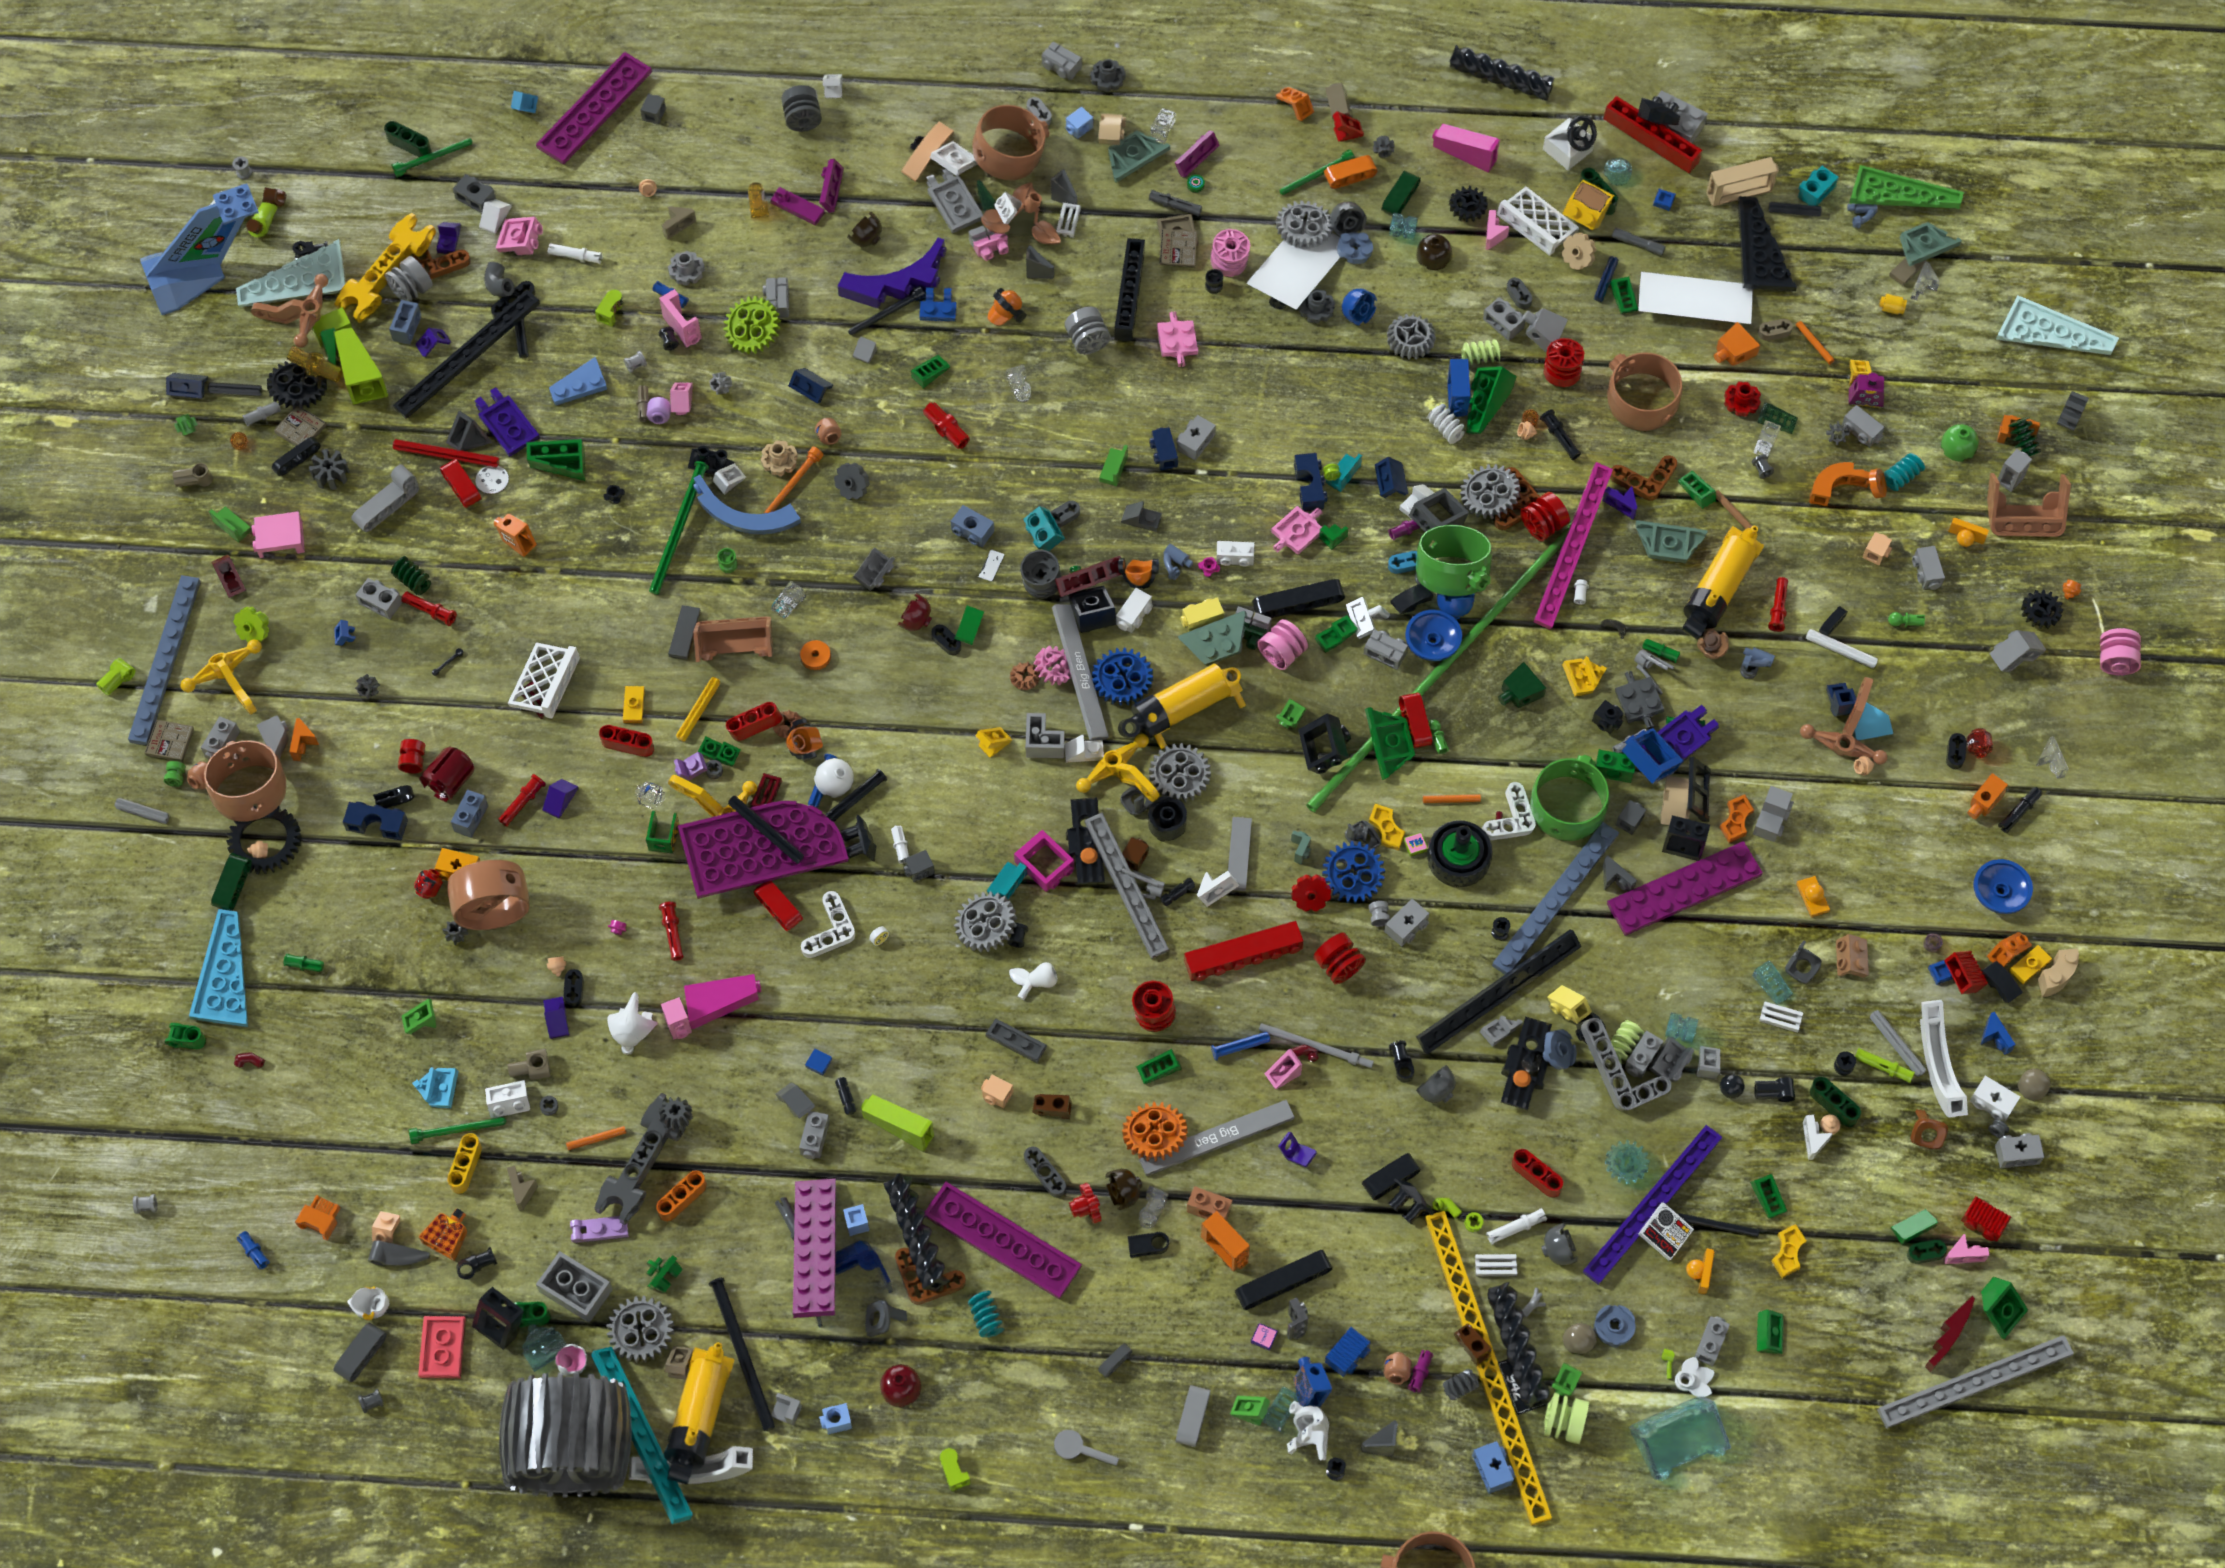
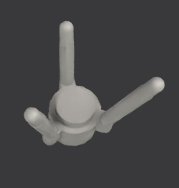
M1644 649L1639 651L1634 659L1638 663L1636 668L1646 678L1651 676L1644 668H1650L1653 663L1665 670H1668V668L1674 669L1673 665L1655 657ZM1653 680L1657 692L1662 695V690Z
M1122 869L1123 873L1148 883L1146 891L1150 893L1142 894L1144 898L1155 900L1156 896L1161 897L1165 885L1164 882L1155 880L1136 870L1132 872Z

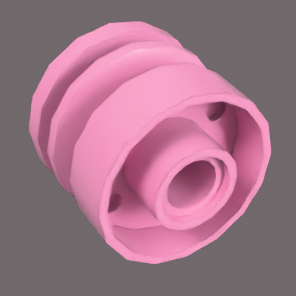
M1226 229L1218 233L1213 240L1210 260L1212 268L1220 270L1223 276L1228 277L1237 276L1242 273L1247 266L1250 251L1248 237L1236 229Z
M1282 619L1271 628V632L1266 633L1258 641V648L1270 664L1280 670H1285L1295 661V657H1299L1308 649V642L1303 633L1294 624Z
M2117 628L2108 630L2100 636V668L2103 672L2124 676L2133 674L2141 668V636L2139 633L2130 629Z

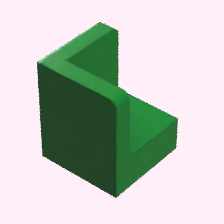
M1336 524L1328 528L1324 525L1320 528L1319 539L1333 550L1348 537L1349 528L1345 526L1341 529Z

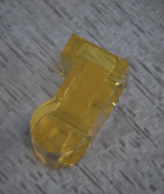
M754 182L748 187L751 218L769 217L768 204L763 202L765 198L763 185Z

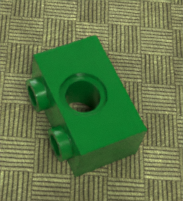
M1598 750L1595 767L1602 773L1605 779L1627 783L1632 782L1635 765L1625 754Z

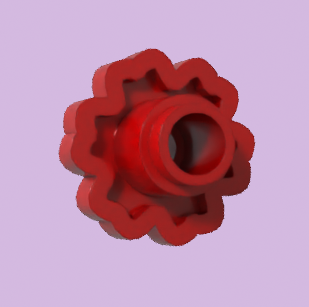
M1739 381L1736 386L1730 385L1724 394V405L1729 412L1735 411L1736 416L1747 417L1749 412L1756 413L1761 404V393L1757 387L1751 386L1748 382Z
M1306 874L1297 879V885L1292 886V900L1296 902L1297 908L1303 911H1309L1310 909L1319 911L1326 906L1325 902L1331 899V888L1326 884L1325 878L1317 874L1312 877Z
M1088 1183L1079 1185L1082 1196L1076 1197L1073 1201L1069 1202L1073 1217L1079 1216L1081 1218L1089 1215L1094 1224L1102 1221L1099 1212L1100 1202L1097 1195L1093 1194Z

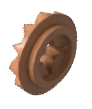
M1020 662L1017 666H1013L1010 672V680L1016 688L1029 690L1039 683L1040 678L1038 676L1040 672L1035 671V665L1029 662ZM1026 670L1029 676H1026V679L1023 681L1020 674H1024Z
M790 710L781 711L782 721L773 727L774 732L782 738H787L790 728L784 725V719L788 720V722L802 719L797 712Z

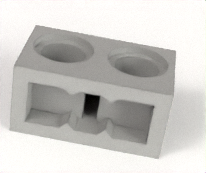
M1500 297L1484 309L1483 320L1508 341L1522 331L1525 325V321L1522 320V313L1517 312L1511 307L1509 302L1504 301Z
M2016 449L2005 461L1998 477L2000 485L2012 492L2024 479L2032 458L2025 452Z
M367 578L356 593V598L360 605L389 620L402 604L400 593L394 588L389 589L378 580L373 581Z

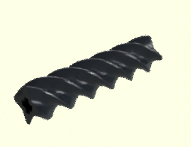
M1455 45L1449 61L1450 67H1454L1459 72H1470L1474 77L1486 78L1494 84H1503L1509 89H1519L1524 94L1536 95L1539 99L1548 101L1554 86L1553 76H1541L1536 70L1525 71L1520 65H1508L1506 61L1500 58L1492 60L1486 53L1475 54L1468 47L1459 49Z
M898 1173L892 1180L885 1182L884 1187L890 1197L891 1207L896 1213L897 1223L902 1230L904 1242L909 1248L910 1258L915 1265L917 1277L922 1283V1290L929 1289L936 1292L941 1286L950 1282L949 1279L942 1276L945 1264L936 1259L938 1246L929 1241L932 1230L929 1226L923 1224L925 1211L916 1206L919 1195L910 1189L912 1177L902 1176Z
M1506 1282L1500 1286L1488 1289V1301L1494 1310V1319L1500 1329L1502 1343L1507 1349V1359L1513 1368L1514 1380L1520 1388L1521 1401L1527 1409H1531L1538 1405L1549 1403L1547 1401L1549 1388L1541 1382L1543 1376L1541 1366L1534 1362L1537 1352L1534 1346L1528 1343L1530 1331L1522 1324L1523 1310L1515 1304L1517 1292L1509 1286L1510 1282Z

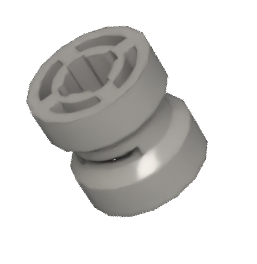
M1376 901L1369 905V912L1372 914V926H1385L1390 920V915L1387 914L1389 910L1387 902Z

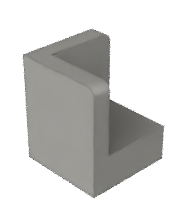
M777 1393V1402L771 1414L772 1418L794 1426L802 1408L801 1402Z

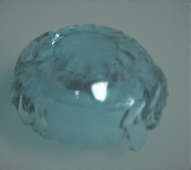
M1613 158L1604 166V176L1610 180L1612 185L1627 184L1631 178L1632 166L1624 158Z

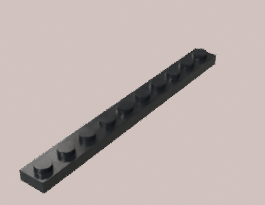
M526 290L393 405L394 409L405 419L409 418L540 304L539 299Z
M1571 929L1416 1036L1424 1053L1429 1054L1581 948L1582 946L1575 932Z

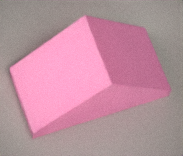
M1289 1049L1265 1075L1273 1087L1278 1089L1301 1075L1302 1063L1292 1049Z

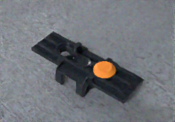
M1097 797L1070 799L1073 827L1066 831V840L1069 845L1067 854L1072 858L1075 856L1078 884L1105 883L1103 859L1099 851L1094 849V842L1088 828L1081 825L1082 820L1099 814Z
M1525 1016L1518 1043L1508 1047V1057L1501 1071L1502 1075L1509 1073L1501 1103L1528 1111L1533 1090H1542L1544 1088L1543 1081L1549 1063L1543 1058L1545 1035L1547 1032H1550L1552 1024ZM1534 1041L1537 1044V1048L1534 1050L1528 1049L1526 1043ZM1534 1059H1539L1541 1062L1537 1076H1530Z

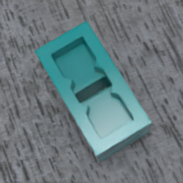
M1821 166L1810 174L1807 181L1804 180L1800 184L1798 198L1808 205L1818 206L1836 188L1839 177L1824 166Z
M1039 506L1023 519L1026 524L1025 528L1033 536V542L1038 549L1050 551L1065 539L1049 509Z

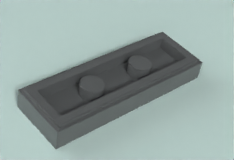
M681 606L668 653L669 657L688 659L694 637V628L701 612L700 608Z
M996 1018L986 1033L987 1038L1035 1063L1039 1062L1047 1049L1046 1044Z

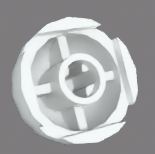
M837 758L824 761L817 767L816 775L814 776L818 790L822 794H827L833 798L844 795L854 782L852 768L847 762Z

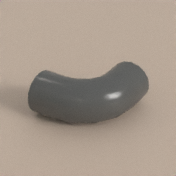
M488 262L484 275L486 289L494 296H511L514 292V284L509 278L502 279L505 267L497 262Z

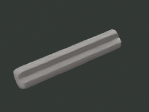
M118 798L115 802L116 809L163 824H167L170 819V815L166 812L122 798Z

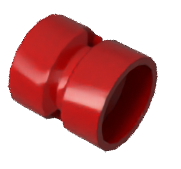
M417 739L401 741L398 769L409 774L422 772L424 759L421 756L425 755V743Z

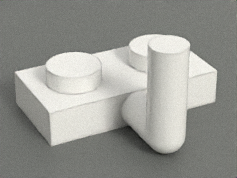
M1363 597L1346 605L1351 621L1358 629L1356 635L1359 639L1376 630L1372 620L1373 616L1380 614L1385 619L1390 616V613L1380 605L1369 610Z

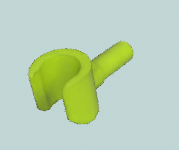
M1664 1349L1661 1360L1667 1361V1379H1672L1674 1352Z

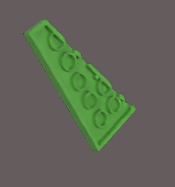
M1860 165L1849 204L1959 209L1964 192Z

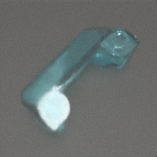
M1706 1397L1693 1398L1636 1422L1629 1427L1652 1477L1658 1481L1668 1479L1670 1477L1669 1474L1672 1473V1468L1707 1453L1718 1457L1724 1455L1726 1450L1731 1448L1715 1401Z

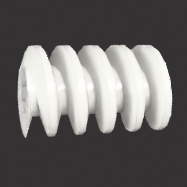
M1441 404L1428 414L1427 419H1429L1431 424H1434V427L1438 429L1440 434H1443L1445 439H1448L1449 444H1454L1463 437L1465 433L1462 431L1464 425H1458L1460 420H1453L1455 415L1450 414V409L1444 410L1446 405Z

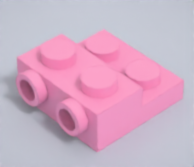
M536 217L505 219L496 249L498 252L514 251L517 255L533 254L534 249L538 248V236L543 232L541 223Z

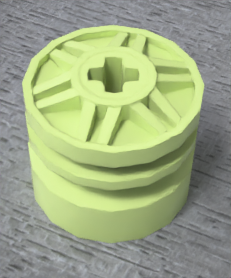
M1554 1393L1548 1403L1545 1414L1544 1435L1550 1436L1552 1428H1556L1554 1438L1558 1439L1563 1430L1566 1431V1441L1579 1444L1587 1417L1589 1401L1575 1398L1571 1407L1568 1406V1396L1564 1395L1562 1404H1559L1560 1394Z

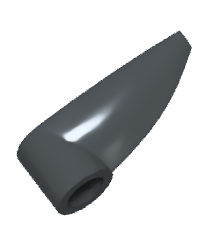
M375 1240L372 1244L368 1262L379 1266L408 1265L428 1259L430 1253Z

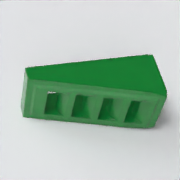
M1630 277L1613 279L1610 282V287L1620 313L1625 314L1638 311ZM1627 292L1626 295H1620V293ZM1629 298V301L1622 302V299ZM1628 304L1632 305V307L1624 308L1623 306Z
M335 328L320 332L329 366L331 367L336 365Z
M936 355L911 370V377L924 389L947 371L950 365L939 355ZM936 362L941 363L943 366H938Z
M1693 470L1678 479V483L1702 509L1716 501V491Z
M1172 1049L1136 1066L1144 1084L1182 1069ZM1167 1059H1171L1172 1066H1169ZM1162 1061H1163V1063H1164V1065H1165V1068H1166V1069H1164V1070H1162L1161 1065H1160V1062H1162ZM1152 1065H1156L1157 1073L1154 1072ZM1147 1067H1148V1069H1149V1071H1150V1074H1151V1076H1149V1077L1147 1076V1074H1146V1072H1145V1068H1147Z
M1772 1174L1750 1182L1768 1219L1788 1212ZM1767 1182L1768 1186L1765 1187V1188H1762V1187H1761V1184H1764V1183ZM1771 1190L1772 1194L1764 1195V1192ZM1774 1197L1776 1201L1768 1204L1767 1200ZM1775 1205H1778L1780 1207L1779 1209H1776L1774 1211H1771L1770 1207Z

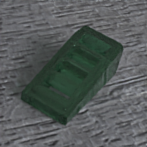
M980 179L977 180V192L983 213L991 209L997 210L994 206L996 201Z
M1764 402L1757 423L1792 434L1798 417ZM1787 420L1791 421L1789 426L1786 425Z

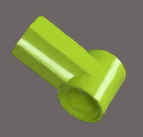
M117 658L112 662L110 671L96 685L104 694L110 695L123 681H130L134 677L136 670L122 658Z

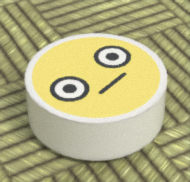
M883 926L878 927L871 933L869 939L875 946H878L886 941L889 932Z

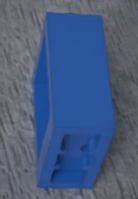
M1450 359L1447 376L1450 414H1454L1456 417L1467 416L1470 402L1468 359Z
M1654 728L1648 731L1643 730L1637 736L1632 735L1625 742L1626 746L1622 750L1652 784L1673 774L1683 763L1682 758ZM1644 745L1661 765H1658L1641 746Z

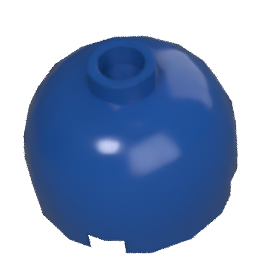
M1366 289L1351 290L1342 302V312L1345 318L1358 326L1362 322L1366 324L1376 311L1374 303L1377 301L1374 293Z
M1437 593V604L1440 611H1444L1455 619L1468 614L1474 605L1475 593L1466 596H1446Z

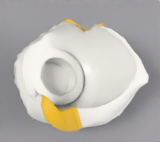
M375 1286L360 1288L348 1300L349 1306L356 1315L365 1320L381 1317L390 1305L385 1292Z

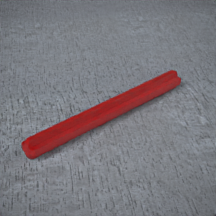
M398 439L393 441V449L449 460L457 459L460 462L494 468L499 466V458L495 456Z

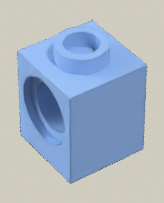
M1080 107L1066 117V130L1077 139L1093 128V117L1083 107Z
M863 1204L843 1209L850 1236L869 1231Z
M847 1403L822 1409L824 1416L820 1417L822 1429L826 1428L828 1435L852 1429ZM833 1416L841 1418L837 1423L830 1422V1419Z

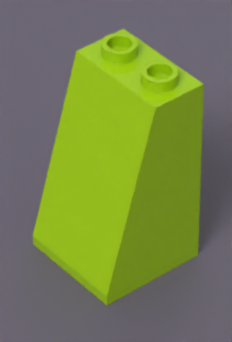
M353 328L335 331L334 334L344 379L352 404L388 397L381 372Z

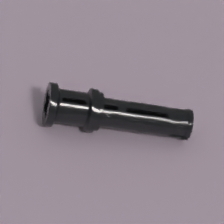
M1554 410L1546 411L1541 415L1540 420L1547 425L1549 433L1556 436L1571 460L1580 457L1581 452L1563 429V423L1556 418Z

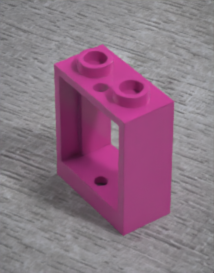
M1043 830L1014 853V862L1017 865L1020 862L1026 865L1027 874L1045 892L1056 888L1063 877H1068L1074 871V859ZM1045 845L1064 861L1047 878L1028 861Z

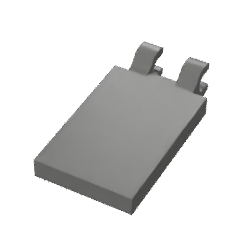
M944 169L942 170L944 173L942 176L945 181L938 184L933 174L927 177L928 194L952 233L981 221L983 214L959 175L954 177L952 172Z

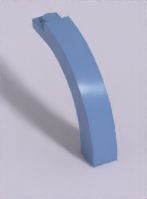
M701 475L694 478V489L698 494L702 493V495L697 497L698 502L710 516L731 529L749 534H772L785 531L801 523V518L791 504L777 511L765 514H749L734 510L722 503L711 492Z

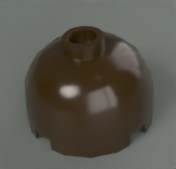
M873 212L869 213V218L865 216L851 230L854 233L852 236L849 234L847 236L852 243L859 247H867L870 244L874 246L881 239L879 235L882 232V225Z
M1430 234L1421 239L1418 244L1416 258L1421 266L1422 264L1426 266V269L1440 270L1445 268L1451 261L1452 246L1444 236Z
M1123 1168L1106 1173L1105 1179L1109 1178L1110 1182L1106 1184L1113 1204L1120 1206L1118 1210L1134 1205L1140 1196V1188H1142L1141 1179L1138 1176L1136 1177L1130 1170Z

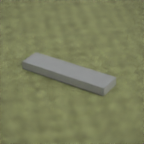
M1232 818L1228 871L1239 884L1234 889L1238 891H1246L1252 818Z

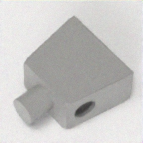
M1542 308L1535 314L1528 310L1522 317V320L1530 324L1526 335L1545 352H1547L1551 342L1560 338L1568 319L1545 308Z

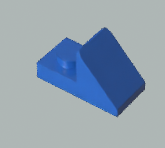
M1994 1011L1987 1019L1981 1045L1995 1039L1996 1047L2006 1055L2012 1052L2016 1044Z

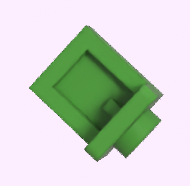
M1289 698L1281 714H1277L1276 718L1280 720L1279 724L1287 729L1290 726L1296 728L1307 708Z
M1563 1363L1552 1385L1555 1393L1563 1397L1564 1395L1571 1396L1583 1372Z

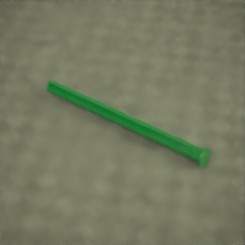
M696 461L694 464L696 468L649 589V592L654 595H658L695 500L697 492L693 487L695 484L694 478L698 475H701L703 478L705 470L709 469V466L704 462Z

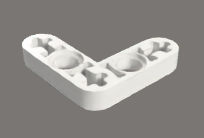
M1510 783L1505 792L1513 817L1487 821L1483 825L1482 829L1489 836L1490 840L1526 836L1533 832L1536 826L1525 789L1520 783ZM1516 805L1523 806L1525 812H1519L1516 809ZM1508 824L1512 826L1513 831H1506L1503 825Z
M834 891L825 893L822 899L833 928L809 937L801 943V951L806 958H813L846 945L855 938V931L840 896ZM829 898L834 900L836 908L833 909L828 900ZM837 913L844 915V919L841 921H835L833 917ZM846 930L849 933V936L846 937L845 935H843V931ZM836 933H837V935H838V937H839V941H837V939H836V935H835ZM825 937L833 938V943L830 945H825L822 941ZM807 946L813 947V951H809Z

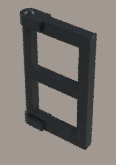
M1693 756L1689 757L1688 810L1694 813L1702 822H1709L1711 768ZM1696 768L1704 774V788L1695 782ZM1695 791L1703 796V811L1695 806Z

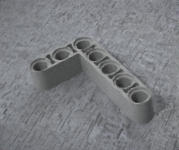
M1592 1018L1583 1022L1581 1025L1582 1034L1617 1110L1633 1109L1667 1094L1671 1090V1081L1664 1076L1653 1078L1631 1088L1602 1021ZM1590 1023L1596 1026L1595 1033L1589 1030ZM1598 1041L1604 1044L1603 1051L1598 1050ZM1607 1059L1610 1060L1612 1063L1611 1070H1608L1605 1067V1061ZM1614 1078L1619 1079V1088L1613 1085ZM1658 1081L1663 1083L1662 1091L1658 1090L1656 1086ZM1640 1089H1644L1646 1092L1644 1099L1639 1096ZM1623 1096H1625L1628 1099V1105L1626 1107L1623 1106L1621 1103V1099Z

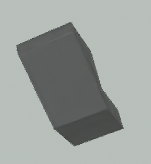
M792 1082L775 1094L780 1101L787 1105L793 1116L799 1119L815 1108V1105L804 1092Z

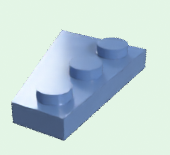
M594 357L550 386L549 390L556 406L607 390V386L597 359Z

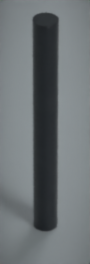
M1682 1213L1678 1214L1685 1222L1754 1237L1759 1236V1229Z

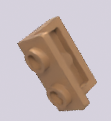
M1851 934L1837 939V975L1842 977L1849 973L1862 978L1869 976L1867 939Z

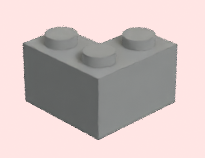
M2015 630L2008 635V639L2004 642L1996 644L1994 650L1989 654L2002 672H2011L2023 661L2033 662L2046 651V648L2034 632Z
M1027 713L1026 758H1064V731H1046V713Z
M1770 786L1753 835L1775 842L1777 836L1781 837L1785 827L1781 825L1782 821H1787L1794 803L1791 801L1793 793Z

